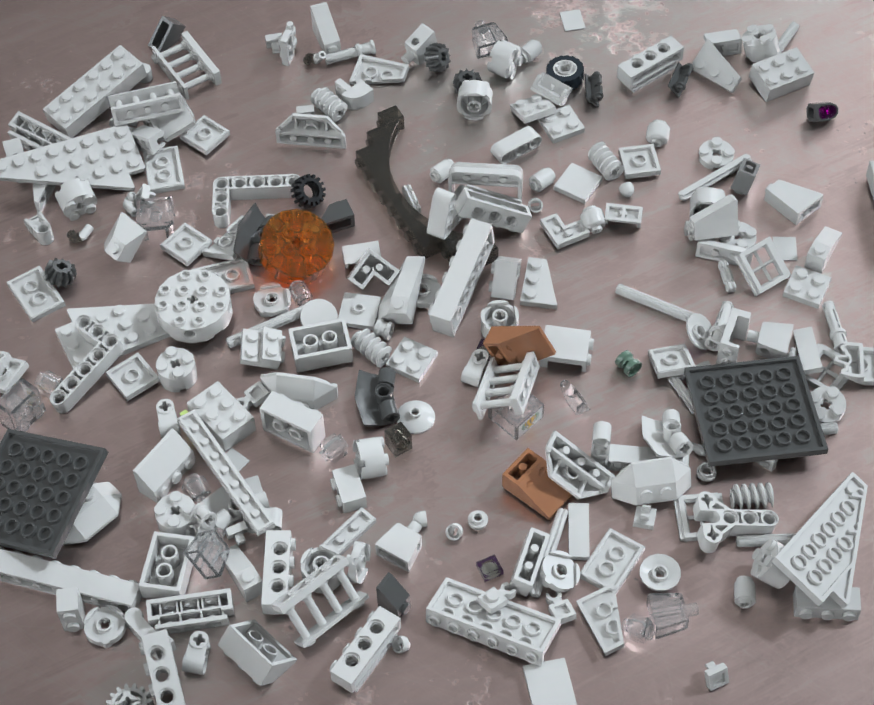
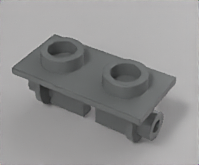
M678 62L668 84V87L678 98L682 91L685 90L688 77L693 72L694 68L691 63L682 66Z
M595 71L591 76L585 73L586 100L599 107V101L604 97L601 85L602 75L598 71Z

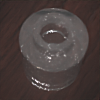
M296 280L291 283L288 289L296 305L302 306L313 300V296L303 280Z

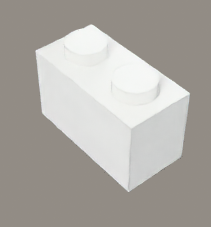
M353 464L332 470L331 487L332 490L337 491L338 495H335L338 507L342 506L344 514L359 510L361 507L366 508L367 499L356 465Z
M78 587L56 589L57 614L64 631L76 632L84 629L85 605Z

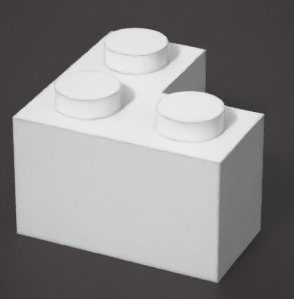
M368 248L349 273L347 279L363 290L373 275L387 285H390L400 270Z
M499 256L492 262L491 273L494 276L493 281L489 283L491 297L508 300L515 299L522 259Z

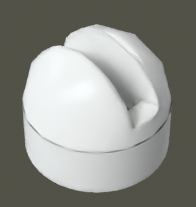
M625 182L619 187V191L624 197H631L634 193V186L632 182Z
M538 198L530 199L528 202L529 210L534 213L540 212L543 208V202ZM539 203V206L531 207V204Z
M419 511L413 516V521L418 522L421 527H427L426 511Z
M452 523L446 528V536L450 540H458L463 534V528L458 523ZM457 528L458 530H457V533H456V536H455V535H453V533H454L455 529Z
M395 636L392 640V648L396 653H404L411 646L408 637Z

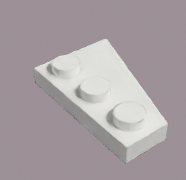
M707 39L692 62L693 71L733 93L742 78L712 42Z
M360 54L349 82L350 85H355L361 80L366 84L402 83L407 76L409 65Z

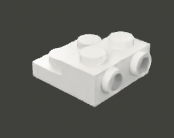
M263 327L262 331L243 328L241 332L240 364L278 370L280 363H283L285 359V352L281 350L285 345L286 337L282 336V330Z

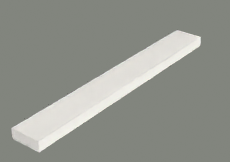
M192 410L177 418V422L256 535L259 536L265 533L266 530L274 528L275 522L196 411Z

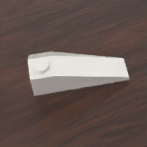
M425 256L406 257L399 269L400 272L394 278L379 305L376 322L379 318H382L385 322L391 321L395 324H413Z

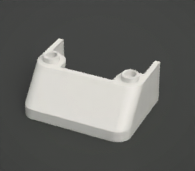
M456 162L452 164L449 170V191L454 193L455 184L518 187V199L522 200L523 169L518 165Z

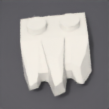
M847 342L840 346L844 355H836L833 364L843 368L840 375L861 385H874V348L863 347V343Z
M0 351V393L8 395L29 368V365L24 360L12 358L8 352Z

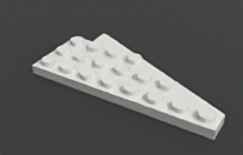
M128 124L110 127L0 159V181L62 185L68 180L79 178L80 181L86 179L91 188L126 191L135 190L130 175L146 170Z
M155 304L69 308L67 313L71 323L55 329L72 369L95 347V345L81 336L75 326L76 318L82 314L89 315L119 337L124 347V351L119 357L170 337V334L165 332L159 324Z
M854 472L840 484L771 560L818 607L828 596L843 609L850 602L868 485Z

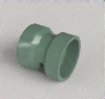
M629 350L622 352L615 360V364L619 368H623L624 373L628 377L637 374L642 367V363L638 359H634L633 354Z

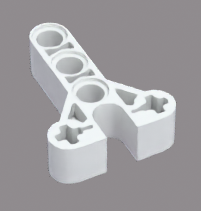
M707 491L701 492L698 495L693 506L695 521L711 522L702 523L697 532L699 547L705 553L715 552L719 543L728 536L772 534L779 521L778 515L772 510L730 509L716 500L715 496Z

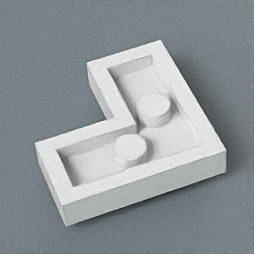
M557 213L540 219V225L557 249L590 237V231L584 226L582 220L564 225Z

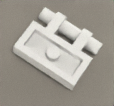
M292 21L287 22L285 31L278 40V45L281 48L280 58H282L284 66L290 65L297 45V38L295 37L296 28Z

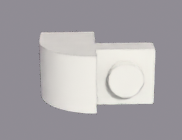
M341 78L335 81V93L348 105L347 109H362L374 101L373 88L361 80L352 87Z

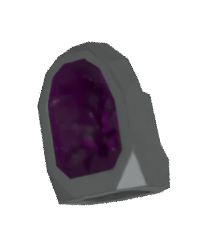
M831 102L809 103L806 108L807 118L812 122L831 120L837 116L838 107Z

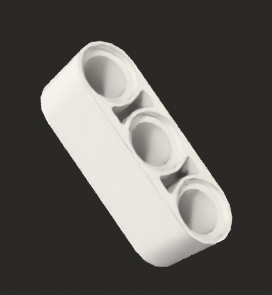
M527 126L496 142L491 147L490 152L501 164H507L537 148L542 142V137L531 126Z

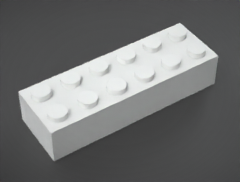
M119 45L43 108L47 120L61 133L71 138L75 137L110 107L108 96L128 92L147 76L144 65L123 46Z
M473 218L464 227V236L457 243V252L450 259V268L443 275V284L441 288L437 289L435 294L436 300L428 309L433 331L454 337L495 243L492 224Z

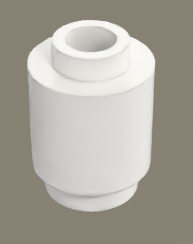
M531 39L521 47V56L524 57L522 63H530L542 53V45L539 41Z
M451 159L442 160L430 168V178L437 183L443 182L448 178L449 170L454 162Z
M542 168L529 178L531 189L541 192L551 185L556 178L554 171L551 168Z
M739 576L734 583V601L736 605L745 609L750 608L756 603L755 583L750 576Z

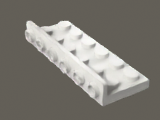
M447 577L445 578L426 608L427 623L453 634L466 637L471 641L500 650L511 656L521 658L529 663L542 666L544 654L561 626L560 619L509 600L506 606L491 615L478 603V596L485 591Z

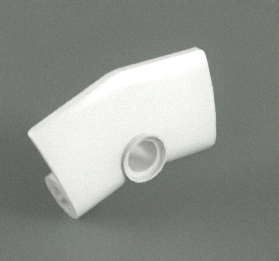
M675 409L664 411L662 421L642 415L643 439L658 457L680 458L692 452L693 444L681 432L680 414Z
M258 475L244 479L263 507L270 508ZM223 486L201 501L208 506L209 511L217 515L214 531L218 534L233 523L244 520L242 513L239 509L236 510L238 507Z

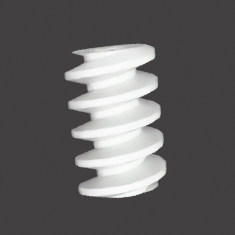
M327 87L318 88L311 94V102L324 112L326 116H329L333 122L341 120L347 111L348 105L339 99L337 95H334Z
M600 141L589 150V160L592 161V164L596 166V169L600 171L606 180H615L621 176L624 166L613 155V152L610 151L605 142Z
M368 328L356 332L350 340L351 345L360 351L362 355H365L368 360H371L373 364H376L378 368L384 366L390 357L392 348L386 346L384 341L381 342V338L376 337V334L371 333V330Z
M769 482L765 484V487L762 483H758L757 487H755V484L750 483L749 487L746 484H741L739 488L737 484H734L732 489L730 488L731 509H734L736 504H738L740 509H743L744 504L747 505L748 509H751L752 503L755 504L756 509H759L760 503L763 504L764 509L767 508L769 502L772 507L774 505L773 487Z

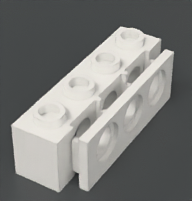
M672 36L662 39L657 44L618 65L617 78L634 93L674 70L677 62L683 59L684 46Z
M19 111L8 124L11 130L7 133L11 139L20 137L23 148L28 151L72 139Z
M470 184L463 188L455 202V208L460 217L465 219L473 218L492 224L496 228L508 229L511 232L523 233L532 218L529 207L521 204V199Z
M266 530L261 598L263 614H281L275 611L271 604L294 587L292 569H295L293 551L296 550V538H292L291 530Z
M231 588L146 600L148 622L152 627H155L156 632L167 629L168 634L227 626L229 625L228 616L235 615Z
M381 606L376 611H372L364 627H360L357 630L352 643H348L345 646L340 659L332 663L330 667L331 680L351 693L354 691L358 692L392 646L393 638L398 636L397 633L401 629V618Z
M167 629L142 635V642H139L141 655H146L147 663L143 665L146 676H151L152 684L148 685L151 698H156L157 705H186ZM156 652H162L163 657L160 660L155 661L152 659ZM161 673L168 674V678L164 682L157 680ZM166 694L173 695V700L169 703L162 702Z

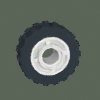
M561 55L549 61L546 74L574 90L582 85L584 81V66L574 56Z

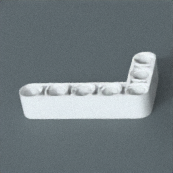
M297 174L216 178L213 182L212 214L215 226L218 228L229 226L231 200L292 198L291 195L294 193L291 192L293 188L291 185L300 176Z
M460 184L454 193L439 187L435 190L431 203L427 234L445 240L461 221L462 217L457 214L455 202L463 188L466 187L465 185Z
M86 314L79 315L76 318L75 326L81 336L95 345V347L51 393L50 402L60 414L70 411L124 351L123 344L115 333Z
M605 421L594 423L591 458L607 470L621 471L631 462L661 458L650 447L610 444L611 424ZM689 455L675 458L684 465L689 466Z

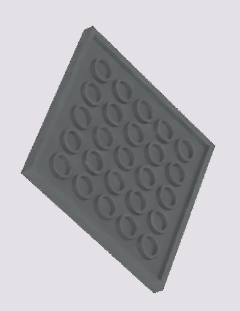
M799 356L684 368V375L708 467L828 453V446Z
M7 429L0 442V546L56 559L109 452L102 447Z

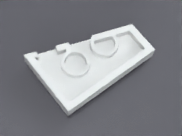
M241 215L232 223L221 238L217 237L214 239V244L209 249L207 247L201 251L203 256L235 261L237 255L233 252L236 233L238 224L244 216Z
M528 257L520 305L557 310V302L547 259Z
M614 582L576 601L605 656L625 647Z

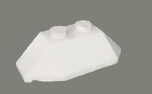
M292 113L275 131L277 143L346 149L345 134L329 116Z
M281 372L261 374L260 377L262 385L269 393L272 391L278 394L282 393L287 398L295 402L299 401L310 409L318 410L338 398L337 384L329 383L317 377Z
M556 430L553 431L545 447L548 477L577 499L607 493L611 486V478L615 475Z
M673 457L631 462L616 476L611 478L612 498L633 505L677 500L691 487L690 467Z
M110 482L93 483L63 546L65 544L87 542L118 517L122 494Z

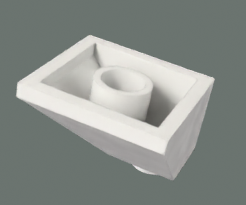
M121 212L104 242V251L116 261L130 263L147 231L125 213Z

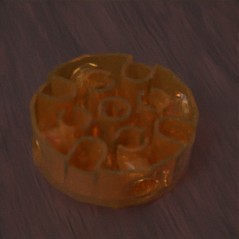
M300 209L285 210L271 217L264 226L259 241L258 253L262 266L275 276L274 278L278 281L291 285L309 284L321 276L329 266L333 256L334 240L331 230L323 219L312 212Z

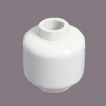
M658 119L649 123L646 140L654 144V147H661V145L666 144L670 134L669 125L665 121Z
M595 205L588 206L583 209L580 219L593 234L600 233L606 225L604 213L601 208Z

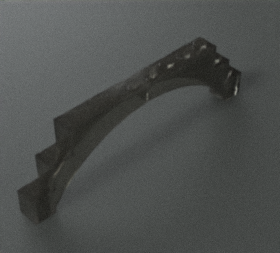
M396 105L378 112L377 128L367 131V140H365L367 147L356 151L355 165L358 169L362 170L364 179L370 182L373 192H377L381 204L387 207L390 217H394L398 229H402L406 241L411 242L415 254L425 256L426 259L441 252L443 258H447L450 262L451 257L455 256L457 252L456 246L458 241L462 240L464 235L452 231L443 240L427 234L429 219L414 209L402 196L390 171L391 150L400 130L405 128L404 116ZM495 243L485 266L498 258V247Z

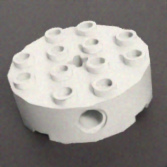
M183 270L169 277L159 287L155 297L156 313L160 326L165 332L170 334V337L181 342L197 343L214 338L215 334L224 330L229 325L233 314L229 287L221 277L208 270Z

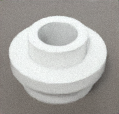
M704 462L697 467L696 474L700 480L710 482L715 479L717 471L714 466L708 467V463Z
M473 511L468 516V524L474 530H482L488 524V516L483 511Z

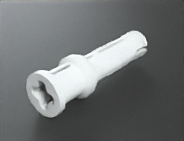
M370 40L363 44L357 43L354 45L355 47L326 54V65L354 57L359 58L360 54L375 55L374 41Z
M722 302L716 322L709 329V337L705 340L704 344L711 351L719 350L722 335L732 308H734L732 302Z
M826 301L822 304V308L830 328L829 337L834 343V351L843 354L840 346L847 343V333L841 327L834 302Z

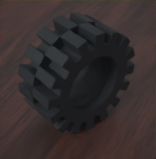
M314 174L299 177L291 185L293 187L291 192L294 193L291 197L296 198L295 204L299 202L298 206L304 209L319 205L320 202H323V197L326 196V193H323L326 191V188H322L324 183H320V178H315L316 175ZM305 185H308L311 188L313 193L312 198H309L305 194Z

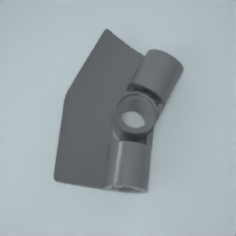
M254 203L238 224L233 252L252 265L263 266L266 261L268 243L272 241L274 234L281 226L279 218L274 215H269L265 218L257 204Z
M388 367L381 368L378 375L359 370L355 401L364 426H383L393 424L400 419V414L393 397L396 377L394 369Z

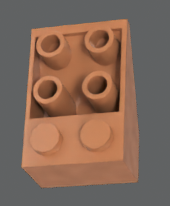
M492 326L483 342L491 357H495L498 366L522 363L527 352L534 351L537 361L556 353L540 326Z
M529 448L502 474V487L548 520L572 497L569 492L548 477L546 461Z

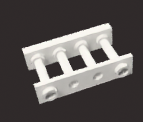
M185 31L181 33L183 41L172 48L160 53L155 46L151 47L153 52L151 57L153 62L160 66L172 82H177L179 93L188 100V89L207 80H212L217 86L222 83L219 69L189 32ZM188 50L189 52L169 63L165 60L166 57L179 51ZM190 60H196L197 64L178 73L173 70V68ZM198 70H204L206 73L187 83L181 80V78Z
M176 81L108 96L115 126L184 111Z
M534 351L527 352L522 363L498 366L495 357L490 358L475 399L472 402V409L476 412L479 420L483 419L486 409L510 406L513 408L515 415H522L524 413L540 368ZM520 371L516 375L499 377L500 373ZM515 383L510 387L495 388V385ZM511 394L509 398L490 400L494 396Z
M334 555L271 604L275 611L281 614L287 613L301 636L294 641L296 645L303 648L312 646L318 637L354 609L362 607L365 604L364 601L370 598L367 593L356 592L344 573V567L349 564L345 556ZM334 575L338 577L350 597L341 605L327 584L328 580ZM317 588L322 590L333 608V611L326 617H323L311 597L312 592ZM300 601L305 602L317 622L309 630L306 629L294 609L295 605Z

